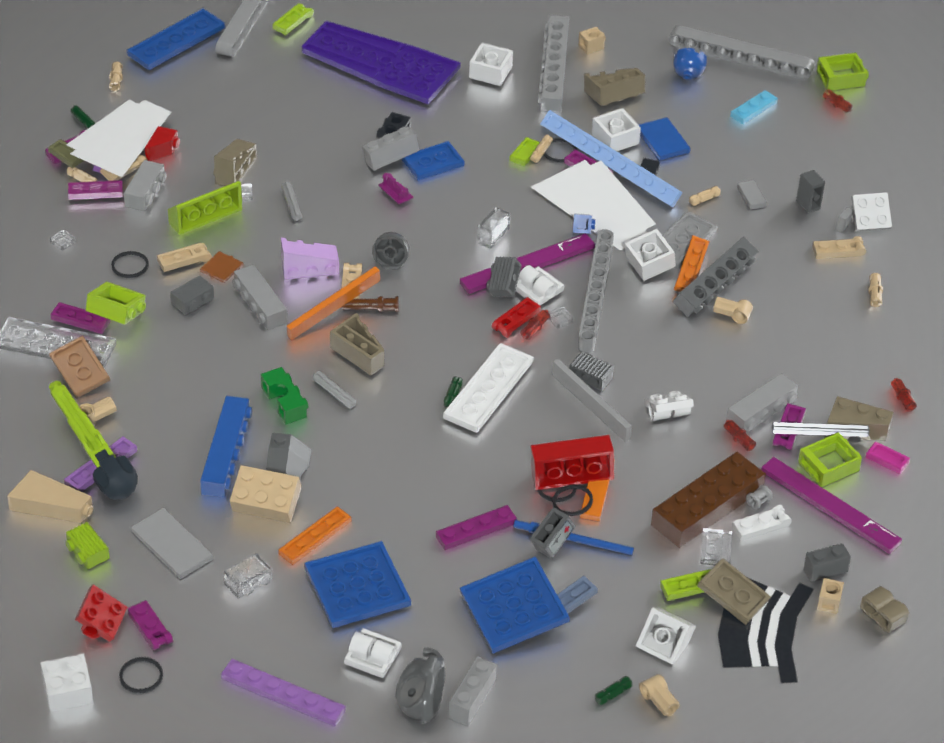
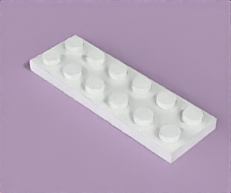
M500 343L445 410L443 419L477 433L533 363V356Z

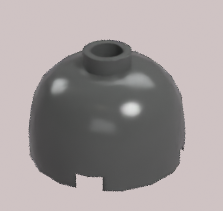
M387 232L379 236L375 241L372 255L376 263L378 261L382 265L381 267L390 270L398 269L408 259L409 245L402 235L395 232Z

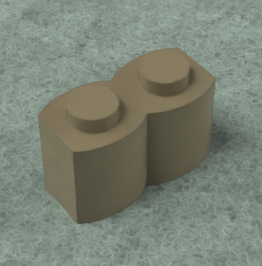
M882 586L877 587L862 597L860 604L862 611L868 617L874 619L888 633L907 622L910 613L904 603L894 599L892 593Z

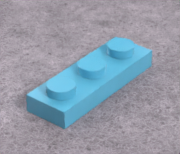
M764 90L732 110L730 117L741 124H745L777 104L778 98Z

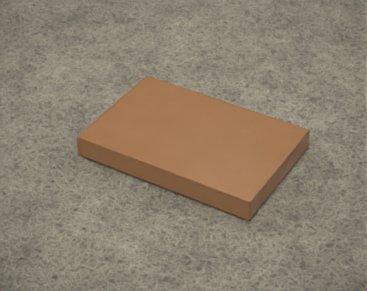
M83 335L49 353L51 360L76 399L110 381L109 375Z

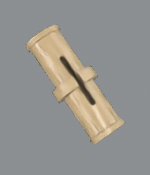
M120 62L112 64V71L109 74V88L112 91L120 89V81L123 79V65Z
M872 273L869 276L870 286L868 288L870 305L872 307H880L882 305L881 294L883 293L881 275L879 273Z

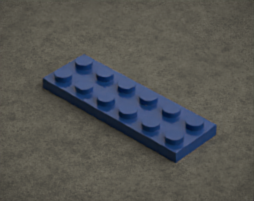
M203 8L127 49V56L147 70H151L225 29V22Z

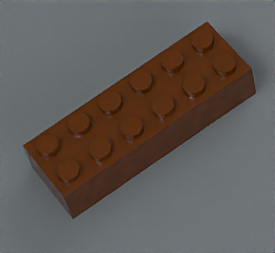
M735 452L653 508L651 526L678 548H681L744 504L747 494L754 493L758 490L759 486L764 485L766 473L739 452Z

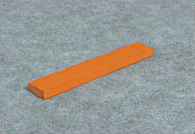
M376 266L288 324L286 326L287 336L292 341L380 281V270Z

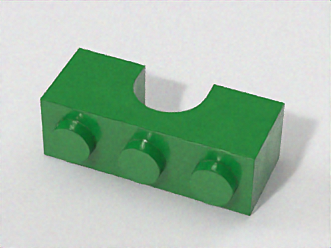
M282 367L261 374V388L268 399L281 397L277 399V412L285 425L307 418L308 402L306 398H302L298 386H294L289 373H286Z

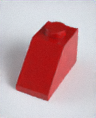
M158 126L145 146L147 161L172 155L180 145L178 130Z

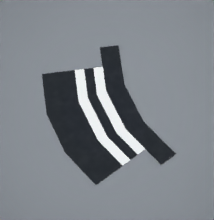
M750 579L769 594L771 598L747 625L723 607L718 631L723 668L778 666L781 683H798L792 653L793 638L797 617L814 589L799 583L790 596Z

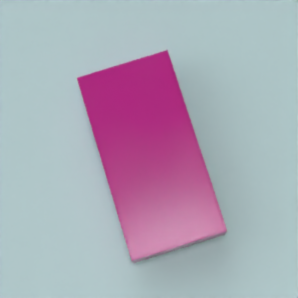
M876 441L866 452L865 458L898 474H901L910 462L909 457Z

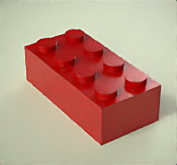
M610 435L531 445V470L535 490L587 484L590 481L614 480V449Z

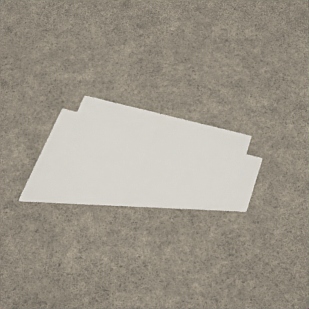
M128 100L66 145L75 149L70 153L71 155L123 177L145 148L158 126L161 127L171 114V111L146 100L139 104Z
M584 160L531 186L532 189L573 218L574 213L592 215V219H596L595 230L592 231L597 235L603 229L612 231L614 233L613 246L620 251L625 249L626 242L648 233L646 229L656 225L601 160L592 165Z

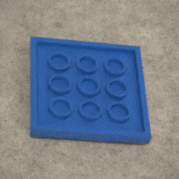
M382 541L304 563L306 573L332 628L411 606V599Z
M536 556L460 587V593L493 654L570 622L568 613Z

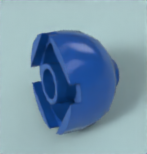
M693 48L679 49L677 54H674L673 67L680 77L691 80L703 74L707 65V56L700 51L699 54Z

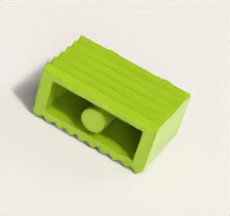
M88 522L66 532V547L70 552L74 551L80 565L84 564L87 569H90L110 559L108 546Z

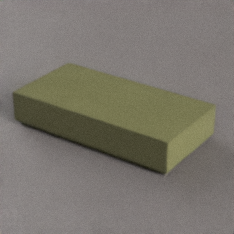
M62 139L48 147L49 153L71 168L84 161L71 155L70 153L75 149L67 146L66 144L68 143Z

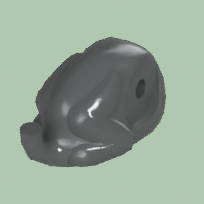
M423 648V656L428 657L427 660L415 658L405 668L398 681L395 693L398 706L402 712L410 718L422 720L423 724H427L434 719L439 711L446 675L444 658L437 650L432 648Z

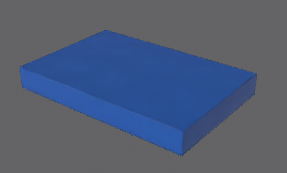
M668 117L639 124L641 127L640 136L659 161L690 153L689 145Z
M449 141L421 149L402 158V161L417 181L465 166V161Z

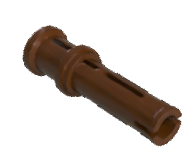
M380 296L378 299H353L342 306V310H378L380 313H383V311L399 313V296H395V298H383V296Z

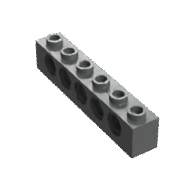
M743 236L684 288L672 302L687 317L692 313L696 315L702 310V304H709L714 299V294L719 295L725 289V284L729 286L736 279L735 275L739 277L746 270V265L750 267L757 260L755 256L759 251Z

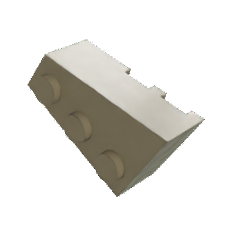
M638 68L616 70V73L606 74L605 71H602L600 75L590 76L589 73H584V91L600 106H605L612 102L622 101L626 98L636 97L639 94L645 93V74Z
M236 139L214 156L213 171L215 184L227 186L241 181L257 158L256 144Z
M357 313L330 331V348L369 375H373L384 367V348L375 336L370 334L368 327L361 322Z
M837 396L827 424L868 425L870 430L869 436L861 437V440L886 441L894 412ZM843 436V437H844L845 439H849V437H851V436Z

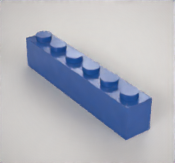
M225 397L200 480L201 495L225 498L227 490L231 489V475H235L236 472L235 461H239L240 458L239 447H243L244 432L247 433L248 430L247 420L248 418L251 419L252 407H249L248 398Z

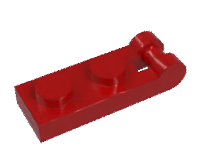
M527 297L497 318L491 327L495 331H500L501 335L508 338L514 330L540 313L541 306Z

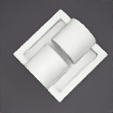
M888 192L851 196V209H853L851 221L855 223V231L892 228Z
M528 265L520 272L515 290L524 298L528 297L537 304L542 305L564 291V285L539 266L533 268Z
M671 391L669 395L664 396L662 394L650 395V398L644 399L645 407L648 408L652 421L668 419L671 416L674 418L690 415L691 407H694L693 399L686 396V394L680 393V391Z
M362 629L360 633L356 632L352 637L344 664L384 678L401 649V642Z

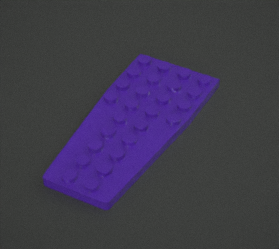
M329 21L324 22L302 45L303 54L375 84L378 87L425 104H429L461 68V62L412 45Z

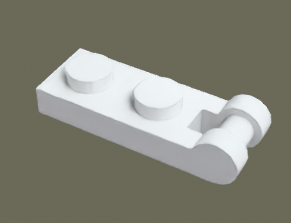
M777 505L772 510L733 521L732 528L739 539L743 541L785 528L791 524L792 520L789 515L785 514L783 506Z

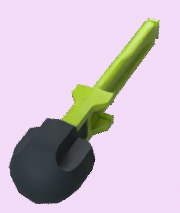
M57 380L50 383L49 389L52 397L97 468L93 472V480L98 488L110 499L121 500L128 498L135 491L138 479L136 470L126 456L120 455L116 457L98 429L96 430L86 413L80 409L65 385H62Z

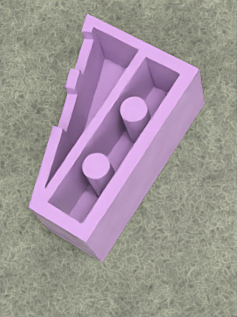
M281 238V261L284 280L339 274V258L335 245L315 242L312 245L305 244L301 240L292 242L287 241L286 238Z

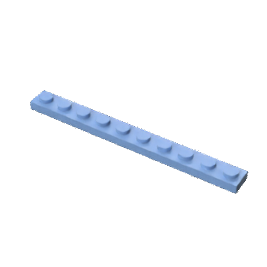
M551 110L548 111L540 125L594 159L601 160L607 167L669 206L674 207L682 195L680 190Z

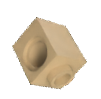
M597 27L579 32L578 46L586 54L604 49L605 35Z
M827 578L823 579L817 610L838 614L844 582Z

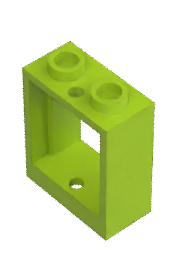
M857 53L818 57L816 71L827 91L863 87L866 85L869 73ZM852 69L854 72L843 75H834L833 71Z
M106 281L87 294L86 311L125 325L145 311L146 295Z
M839 432L801 448L798 463L820 487L860 471L862 461L860 453ZM836 451L845 463L828 470L818 458Z

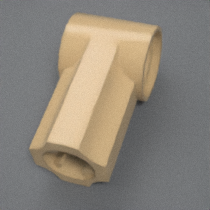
M717 296L713 312L730 316L738 324H745L753 310V305L748 300L743 299L735 302Z
M110 396L94 404L84 403L79 406L86 413L94 427L96 421L117 411L114 401Z
M660 674L639 683V690L646 700L651 699L664 716H671L679 708L680 703L670 693L665 679Z

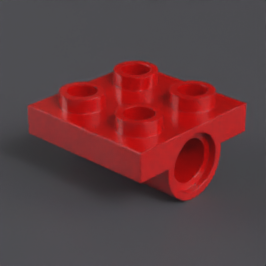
M93 584L88 589L75 620L82 624L81 631L85 636L93 639L102 637L110 642L114 639L128 607Z

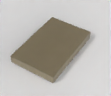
M723 558L697 585L745 625L771 598L769 594Z

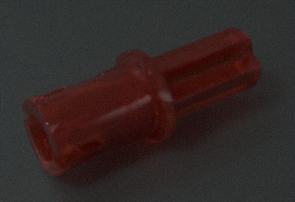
M830 89L826 90L829 95L824 92L823 98L831 102L835 108H840L846 113L852 111L853 105L846 101L842 95H837Z
M541 310L534 318H531L529 324L520 331L521 336L529 340L536 331H540L542 325L551 316L549 311Z
M894 378L891 386L897 394V399L901 400L906 411H913L916 409L917 403L912 398L910 389L905 387L901 379Z
M733 420L726 421L723 427L733 436V440L735 442L738 441L746 451L753 450L756 442L746 434V430L741 429Z

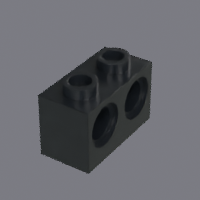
M391 112L389 117L385 118L383 126L378 129L376 137L378 139L382 138L384 135L398 131L402 127L409 126L411 128V117Z

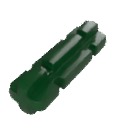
M74 105L71 108V113L86 128L89 129L95 124L80 107Z
M454 376L452 378V383L444 398L443 405L445 407H449L458 396L463 384L461 377Z
M624 676L619 679L620 682L616 681L606 687L604 691L601 690L596 693L595 701L599 705L605 704L608 700L623 693V690L626 691L631 688L632 680L628 676Z

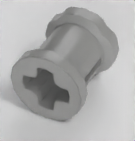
M761 485L757 491L746 495L748 505L754 510L759 509L761 504L769 502L773 498L771 490L766 485Z

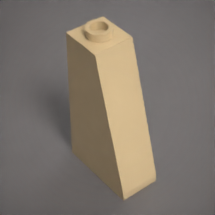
M30 470L7 495L9 509L16 512L82 523L93 512L92 496L33 470Z

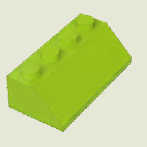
M237 181L169 208V224L180 235L241 211V182Z

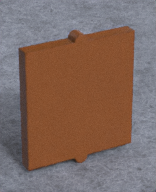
M219 251L200 268V272L210 276L211 279L214 278L225 283L234 275V271L239 270L244 265V262L233 258L232 255L229 256Z

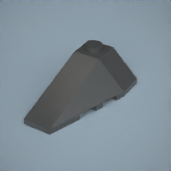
M272 433L266 470L297 476L301 480L302 474L309 468L312 450L292 434Z

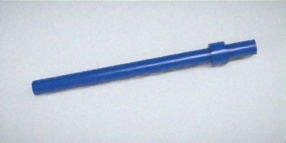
M519 520L514 522V528L529 531L530 534H533L540 525V523L536 522L527 523ZM571 533L567 538L568 541L627 555H633L634 552L633 547Z

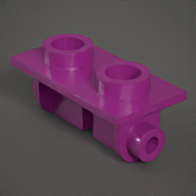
M391 173L383 174V182L378 184V186L396 203L400 205L413 198L408 189L397 182Z

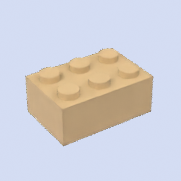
M241 465L230 498L232 510L291 523L302 488L301 482L297 476Z

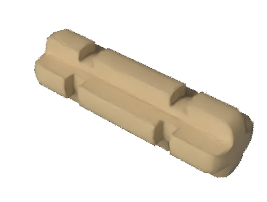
M545 135L531 155L530 160L538 163L552 143L553 138Z
M77 167L67 168V174L80 182L97 181V178Z
M718 186L711 187L697 193V196L696 194L690 196L689 203L692 206H696L699 202L703 203L720 196L721 190Z

